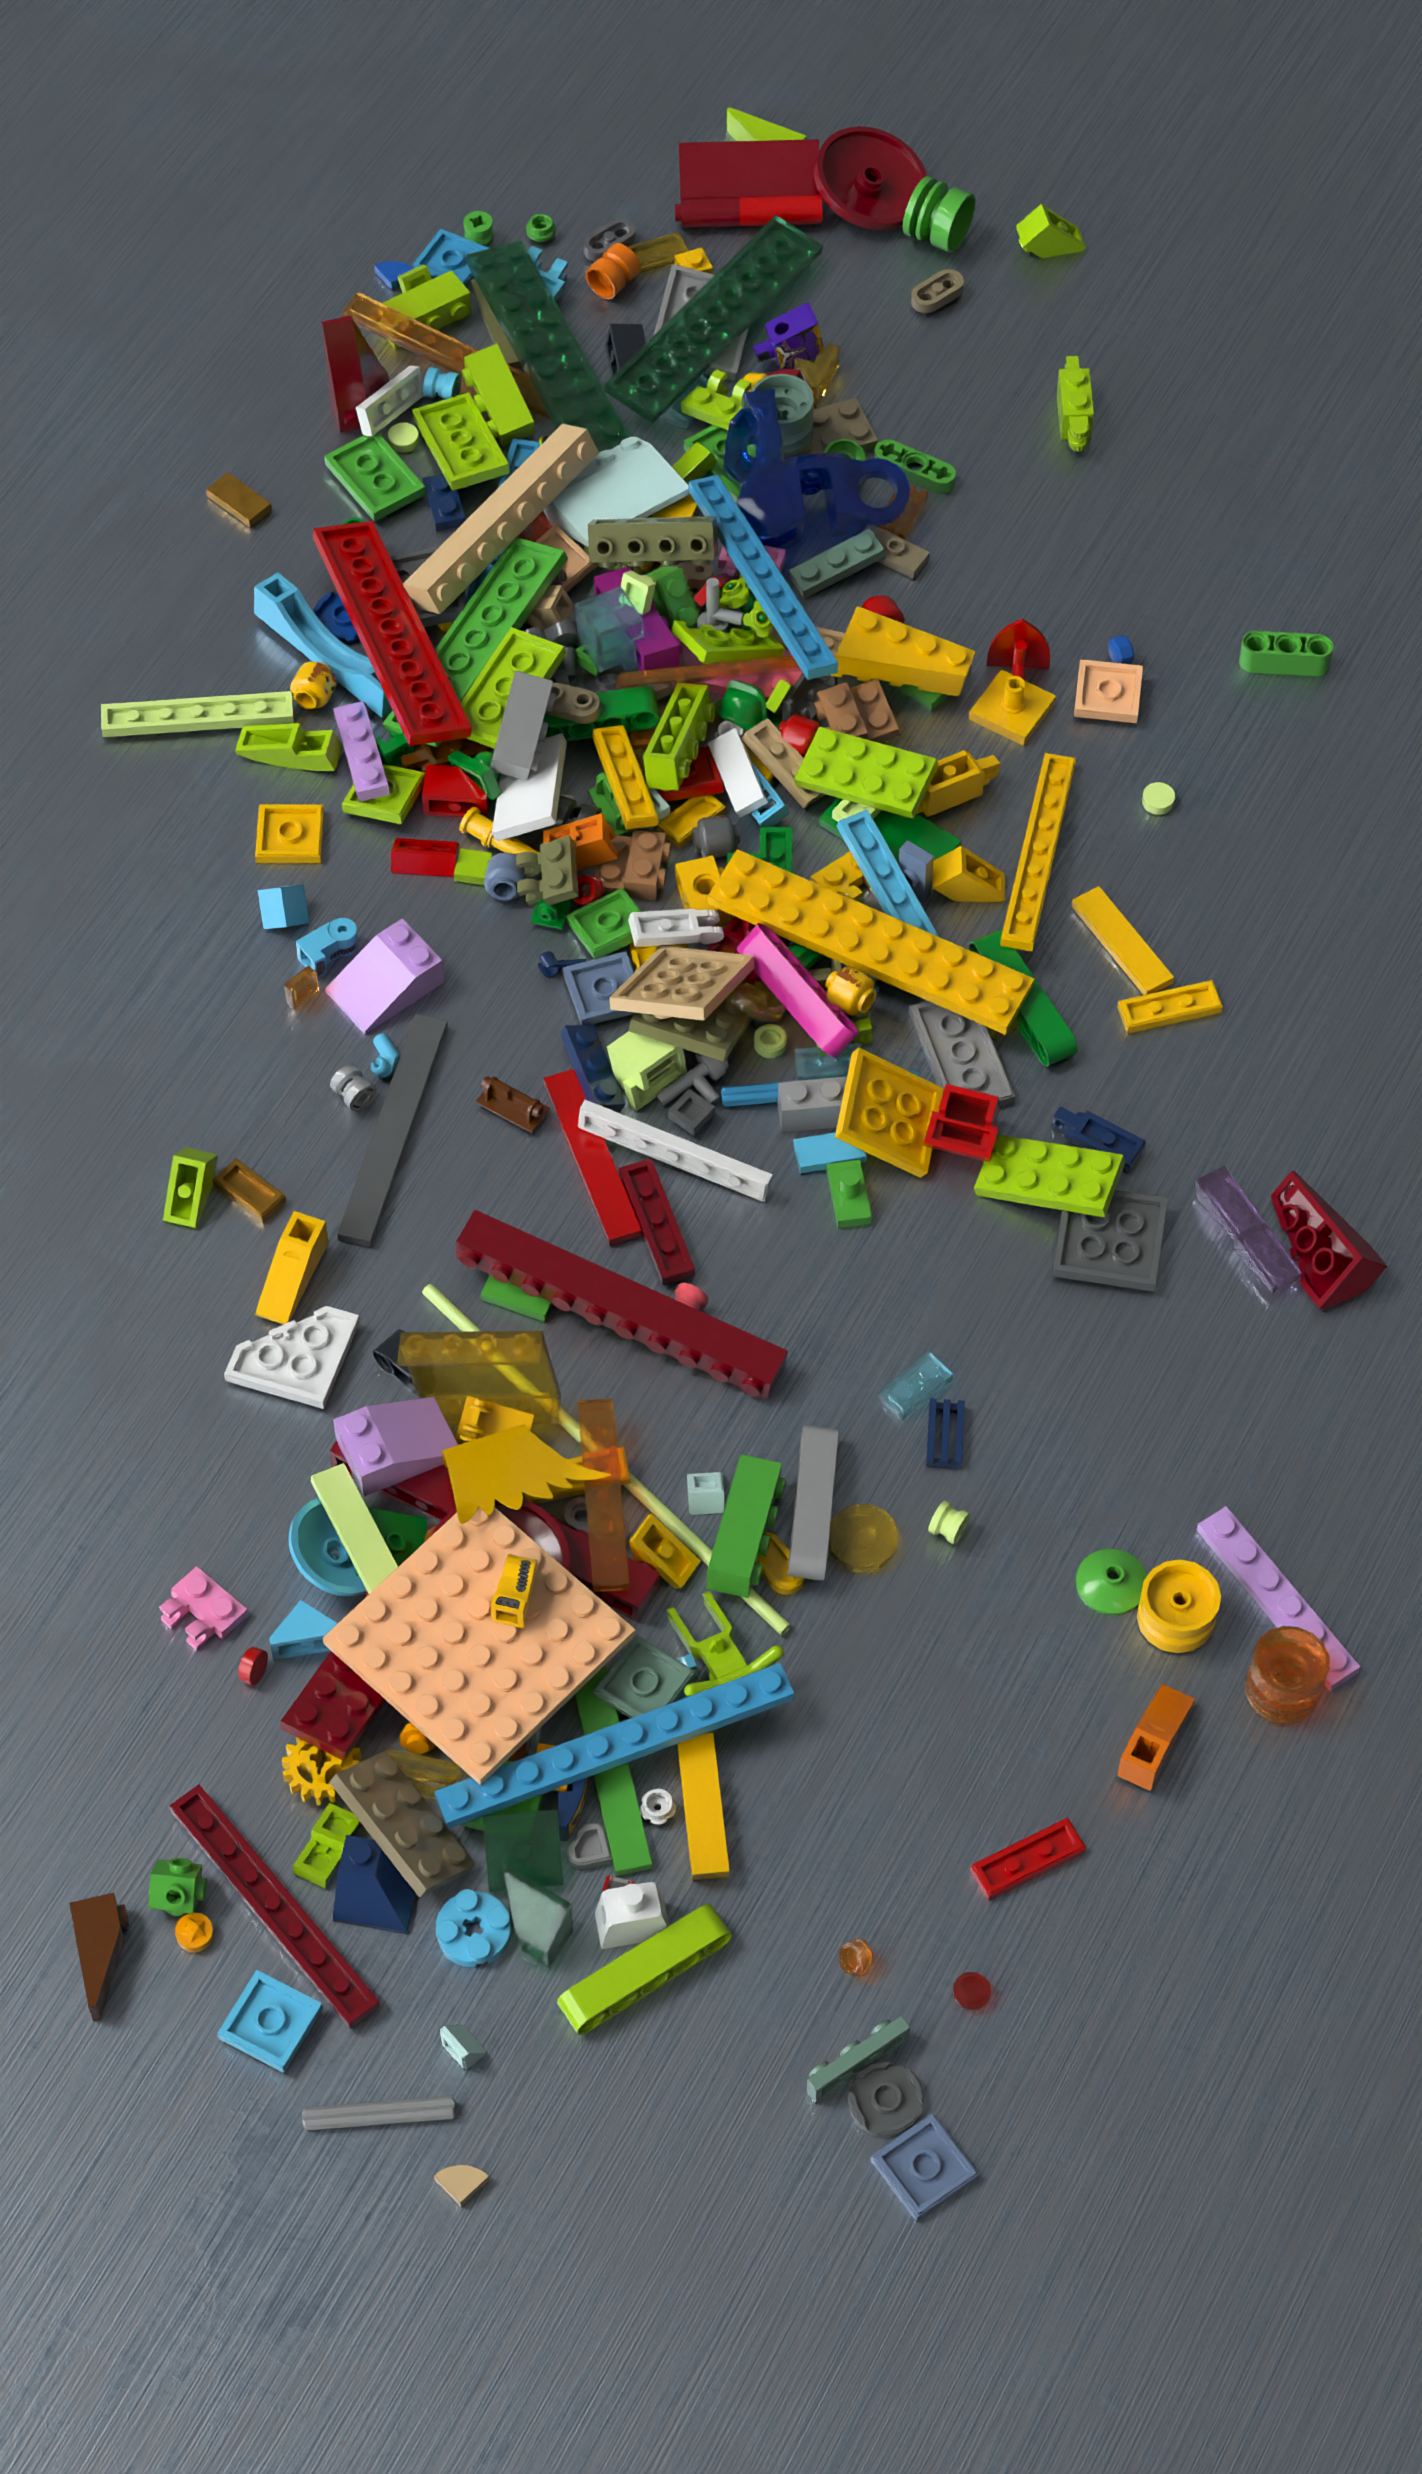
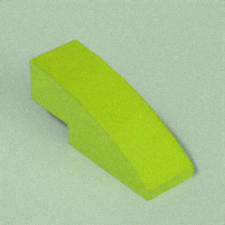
M300 723L243 726L235 752L237 755L280 767L310 771H335L343 745L334 730L304 731Z

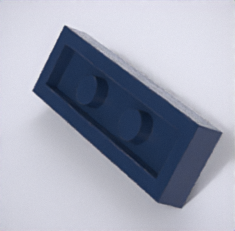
M565 1025L560 1035L586 1100L612 1111L621 1112L626 1103L595 1026Z

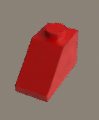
M445 764L426 765L422 791L424 815L463 818L468 810L476 807L480 809L483 816L488 818L487 794L459 767Z

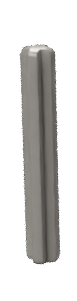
M452 2096L305 2107L302 2112V2121L305 2130L453 2119L456 2113L455 2100Z

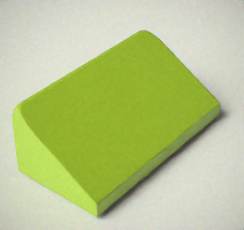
M696 442L672 468L689 486V481L701 479L718 461L707 448Z

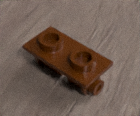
M486 1076L483 1079L481 1088L484 1091L476 1100V1104L530 1133L536 1129L550 1111V1107L541 1103L540 1100L531 1098L498 1080L495 1076L491 1078Z

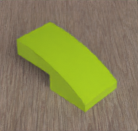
M329 1803L313 1826L311 1839L293 1864L292 1874L326 1889L339 1867L346 1835L356 1836L361 1825L358 1818L353 1813Z

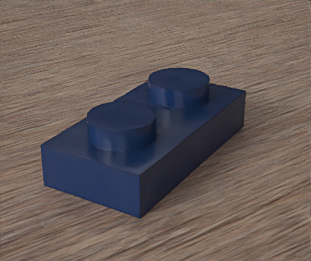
M443 474L422 478L436 532L460 527L466 521L458 491L451 490Z

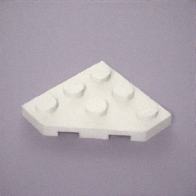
M325 1306L314 1311V1315L297 1323L293 1320L270 1330L269 1335L253 1342L247 1340L236 1345L224 1373L225 1381L324 1409L359 1326V1315Z

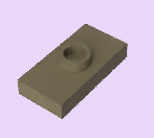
M876 527L873 531L885 549L886 557L877 562L911 579H914L930 558L929 551L879 527Z

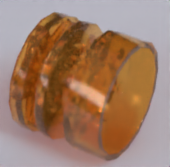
M1292 1626L1271 1629L1260 1637L1253 1651L1250 1667L1245 1679V1695L1251 1707L1262 1717L1275 1723L1291 1724L1304 1720L1311 1715L1320 1701L1321 1693L1330 1670V1656L1324 1643L1313 1633L1300 1627Z

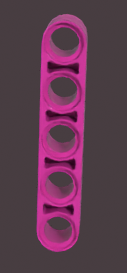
M758 923L737 947L738 953L754 956V972L816 1044L831 1057L838 1058L859 1034L858 1028L838 1006L832 1005L827 1000V992L780 938L767 926Z

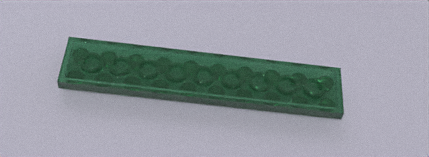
M775 215L605 383L604 392L653 424L822 254L824 246Z
M522 240L467 254L466 264L555 428L557 429L561 424L587 429L599 452L611 450L620 445L622 440L629 438Z

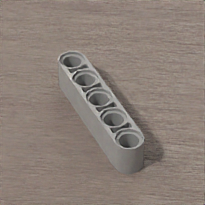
M803 1425L788 1563L789 1577L824 1581L839 1429Z

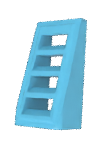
M753 764L764 794L768 793L769 796L766 797L767 804L750 813L760 827H773L789 815L790 811ZM772 801L775 802L773 806L760 815L759 811Z

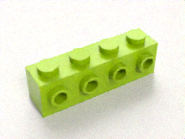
M677 683L643 755L647 788L661 789L663 791L679 790L683 779L688 777L692 759L697 758L698 746L701 741L705 740L708 724L713 722L715 717V705L710 703L708 685Z

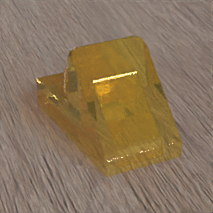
M829 343L824 353L818 354L815 363L795 358L794 370L801 371L804 381L812 389L814 409L818 407L839 369L840 346Z

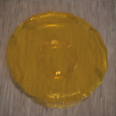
M747 978L724 999L730 1006L744 1015L766 1022L779 1021L786 1010L785 1006L766 984L757 981L753 985L745 983Z
M856 1504L845 1507L832 1519L828 1548L831 1556L836 1561L838 1560L841 1564L845 1565L844 1568L852 1572L868 1573L881 1569L895 1555L899 1532L895 1521L885 1510L874 1505Z

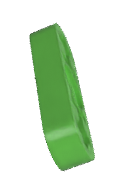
M886 439L876 444L874 462L878 468L940 494L948 493L955 487L956 470L952 465L894 440ZM910 463H919L923 466V468H921L920 470H911L907 467V465Z

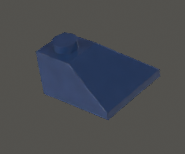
M346 1835L337 1874L333 1921L407 1934L416 1895L415 1891L375 1840Z

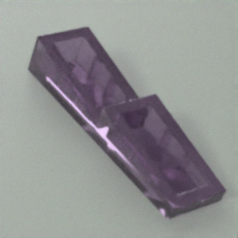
M1225 1166L1196 1179L1197 1200L1234 1240V1250L1272 1293L1302 1279V1273Z

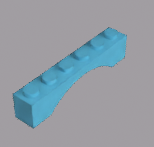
M278 572L254 586V614L311 661L328 665L335 674L337 682L360 701H364L365 705L381 718L391 713L392 707L369 658L353 651L338 640L317 618L296 586Z

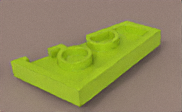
M674 620L671 630L698 657L700 662L708 665H714L716 662L736 664L742 661L767 662L768 660L782 659L785 650L770 633L765 638H759L753 630L732 628L730 633H725L715 629L713 625L701 624L700 629L687 628L686 622Z

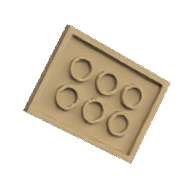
M661 946L609 997L610 1010L652 1014L659 1019L677 1017L704 1021L755 968L754 956Z

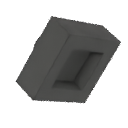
M690 1089L668 1110V1119L693 1136L715 1115V1106Z

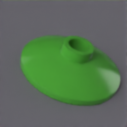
M1102 1549L1093 1552L1082 1561L1076 1575V1587L1081 1599L1093 1610L1107 1615H1119L1132 1611L1139 1605L1143 1582L1147 1577V1573L1141 1562L1130 1553L1119 1549ZM1115 1573L1119 1575V1578L1110 1579L1107 1574Z

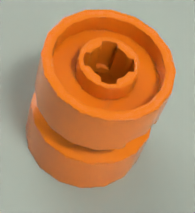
M615 243L586 270L585 278L593 292L603 299L610 300L625 287L626 283L631 282L639 274L641 265L639 259L629 247Z

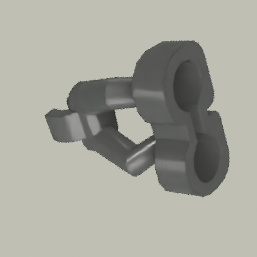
M561 621L547 629L535 627L525 630L524 632L564 646L567 654L562 660V668L556 670L550 680L553 683L569 685V682L576 678L575 648L573 646L580 641L576 623L573 621Z

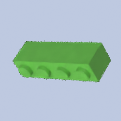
M740 1454L709 1562L706 1589L749 1598L752 1585H759L763 1564H758L760 1555L767 1556L771 1536L766 1535L768 1527H775L779 1507L774 1506L776 1498H783L786 1486V1478L781 1477L782 1463Z

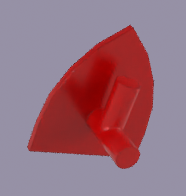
M1022 618L1006 626L995 636L988 649L986 666L1012 667V676H1019L1025 681V668L1049 669L1050 646L1045 636L1034 625Z

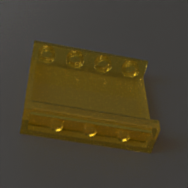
M542 1331L401 1332L398 1366H408L419 1399L434 1397L448 1425H459L467 1396L533 1414L535 1416L532 1425L559 1424L561 1391Z

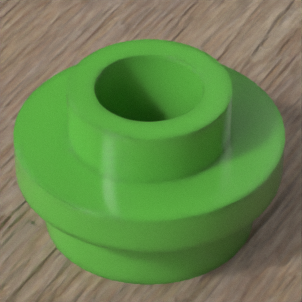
M536 214L530 218L526 226V232L530 239L543 242L550 240L555 235L556 227L548 215Z

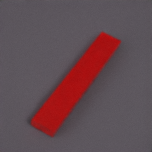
M571 1069L544 1077V1086L609 1246L641 1237V1227L604 1138L578 1127L580 1107L586 1098L575 1070Z

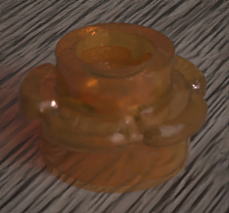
M856 1938L854 1941L844 1944L839 1951L841 1968L849 1974L856 1973L857 1976H864L869 1972V1966L873 1964L874 1956L868 1943L861 1938Z

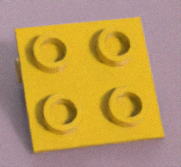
M467 1396L455 1440L460 1445L523 1424L531 1430L535 1415Z

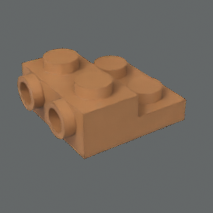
M878 679L851 688L845 682L817 692L818 702L814 703V708L819 721L825 719L828 726L826 729L867 740L871 739V741L878 743L900 736L899 728Z
M633 830L632 837L615 835L616 839L611 840V843L618 851V859L595 866L594 876L602 882L603 895H609L624 888L631 898L656 901L658 889H664L666 882V869H662L663 862H669L671 854V843H666V833Z

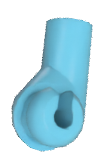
M381 1033L373 1039V1044L380 1056L376 1058V1063H371V1070L378 1078H387L393 1074L400 1054L386 1033Z

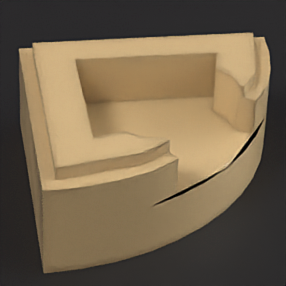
M455 2165L436 2173L434 2180L461 2207L489 2181V2176L473 2166Z

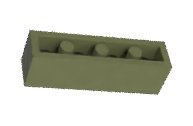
M717 517L593 519L588 524L590 563L598 562L599 567L617 566V562H629L630 566L640 567L648 565V561H660L662 566L678 565L679 560H691L693 565L710 564V560H714L718 555Z

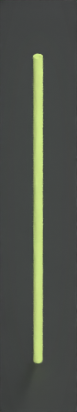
M428 1284L423 1289L422 1294L590 1454L606 1451L592 1435L433 1284ZM630 1473L631 1484L623 1486L709 1566L713 1551ZM752 1588L749 1598L741 1597L781 1636L786 1634L791 1628V1625Z

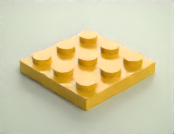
M857 1048L851 1055L835 1138L921 1178L928 1173L932 1148L924 1146L926 1132L932 1111L939 1112L944 1088L866 1050Z

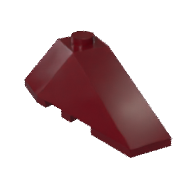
M350 315L321 322L330 405L340 433L361 428L356 407L389 382L387 371L380 364L377 355L370 348L365 336Z
M1291 1170L1271 1194L1281 1228L1287 1232L1292 1246L1289 1249L1291 1257L1297 1261L1301 1273L1298 1276L1301 1286L1319 1309L1325 1310L1366 1292L1387 1268V1265L1370 1244L1295 1171Z

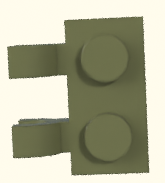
M570 835L540 844V853L538 854L527 851L516 854V866L518 868L524 867L527 878L542 872V880L540 881L535 879L517 881V892L520 896L526 894V902L529 905L535 904L541 899L548 905L578 897L575 841Z

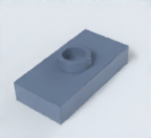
M907 840L899 850V867L917 899L924 903L931 895L934 856Z

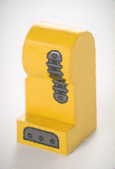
M513 1554L507 1555L502 1577L499 1580L496 1593H494L491 1602L492 1622L524 1628L536 1580L538 1560ZM504 1612L512 1613V1614H516V1615H512V1616H511V1615L505 1614Z

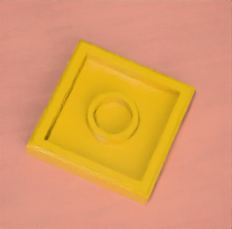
M259 804L255 852L256 863H321L324 805Z

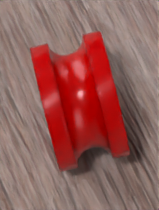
M580 875L577 877L578 897L572 898L576 903L588 905L602 898L603 885L597 877L592 875ZM584 884H590V887H588V889H591L590 896L583 895L586 892L582 891Z

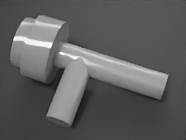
M709 578L706 582L707 611L698 617L697 629H700L701 624L713 625L717 630L728 633L729 623L742 626V618L745 613L719 607V580Z
M697 1053L695 1056L699 1065L657 1094L656 1098L662 1106H665L694 1085L703 1098L713 1105L720 1097L704 1077L708 1075L714 1082L726 1074L725 1070L729 1067L727 1060L723 1062Z

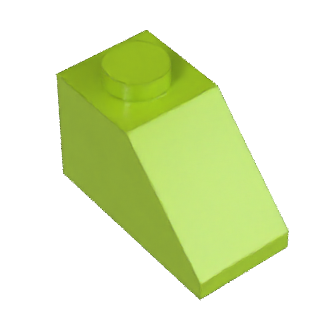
M1040 204L1016 225L1020 236L1018 241L1021 247L1026 252H1032L1041 258L1082 252L1086 249L1079 227L1043 204Z
M185 1147L173 1155L163 1215L164 1221L193 1228L198 1226L213 1188L212 1179L215 1177L218 1154Z

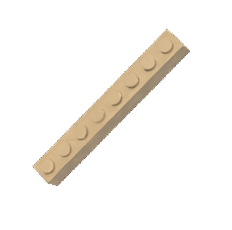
M561 424L403 583L416 608L441 614L599 454L587 429Z

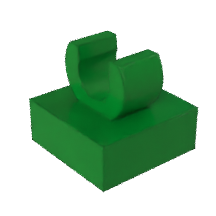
M390 730V740L387 742H383L380 737L376 738V745L382 764L401 767V756L414 752V745L409 746L404 733L399 734Z

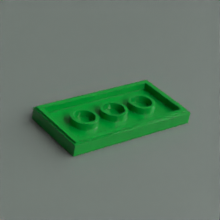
M838 798L819 818V825L844 840L837 828L838 822L832 818L833 810L843 800ZM882 810L873 819L898 865L899 850L907 840L933 855L934 860L961 846L960 839L919 814H916L913 819Z

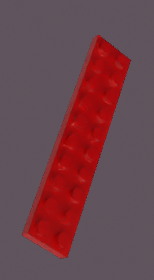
M367 521L313 528V540L409 746L471 737L472 726L403 586L374 522Z

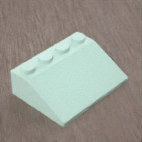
M636 436L622 440L620 445L613 449L599 452L541 514L545 523L550 526L556 524L568 536L589 547L588 524L593 519L646 518L689 495V486L650 443Z

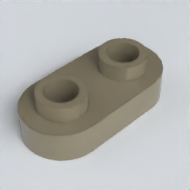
M944 269L919 283L911 292L912 307L921 313H931L956 299L963 292L964 278L962 274L953 269Z
M561 683L552 684L550 692L555 693L556 697L552 712L545 711L546 714L581 724L591 723L600 716L602 709L596 693Z

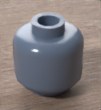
M499 853L488 861L484 885L490 896L502 901H511L520 897L517 892V881L527 879L524 867L518 868L516 866V854Z

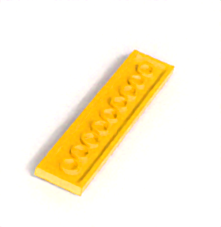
M738 849L707 896L708 905L754 925L762 923L781 937L831 959H835L847 966L854 967L863 973L1004 1035L1007 1033L1034 984V978Z

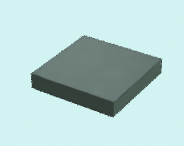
M636 1634L593 1692L596 1697L628 1718H633L678 1701L683 1695L686 1685L691 1684L695 1679L696 1673Z

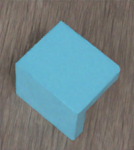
M304 884L258 890L264 929L289 927L309 922Z

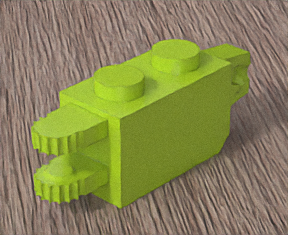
M1066 356L1065 369H1059L1057 384L1061 440L1068 439L1069 448L1082 452L1087 446V439H1091L1094 418L1089 368L1079 367L1078 356Z

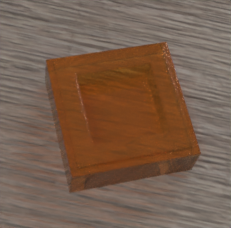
M310 966L305 967L284 983L286 1002L293 1010L319 992L317 972Z

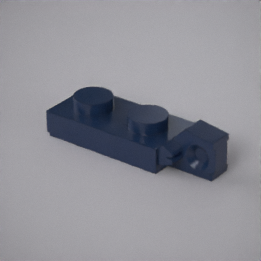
M1060 1106L1053 1116L1052 1127L1064 1134L1063 1137L1069 1142L1085 1149L1122 1154L1125 1160L1123 1170L1130 1172L1145 1149L1146 1141L1088 1110L1086 1113L1078 1111L1075 1114Z

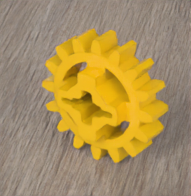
M296 1737L297 1745L287 1744L286 1752L289 1756L282 1757V1766L286 1769L283 1771V1777L285 1782H291L289 1784L291 1793L295 1794L301 1791L303 1802H307L313 1796L315 1797L316 1804L321 1806L325 1797H328L332 1804L336 1803V1794L338 1793L329 1782L336 1773L360 1763L358 1761L362 1758L360 1748H353L345 1761ZM325 1756L326 1762L324 1763V1766L321 1767V1774H319L318 1768H320L321 1763H323V1758ZM302 1777L309 1778L313 1783L306 1781Z

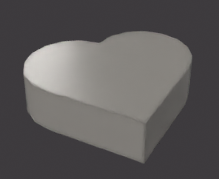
M597 1823L584 1824L578 1831V1839L568 1845L567 1861L572 1868L586 1870L612 1864L606 1832L601 1825Z

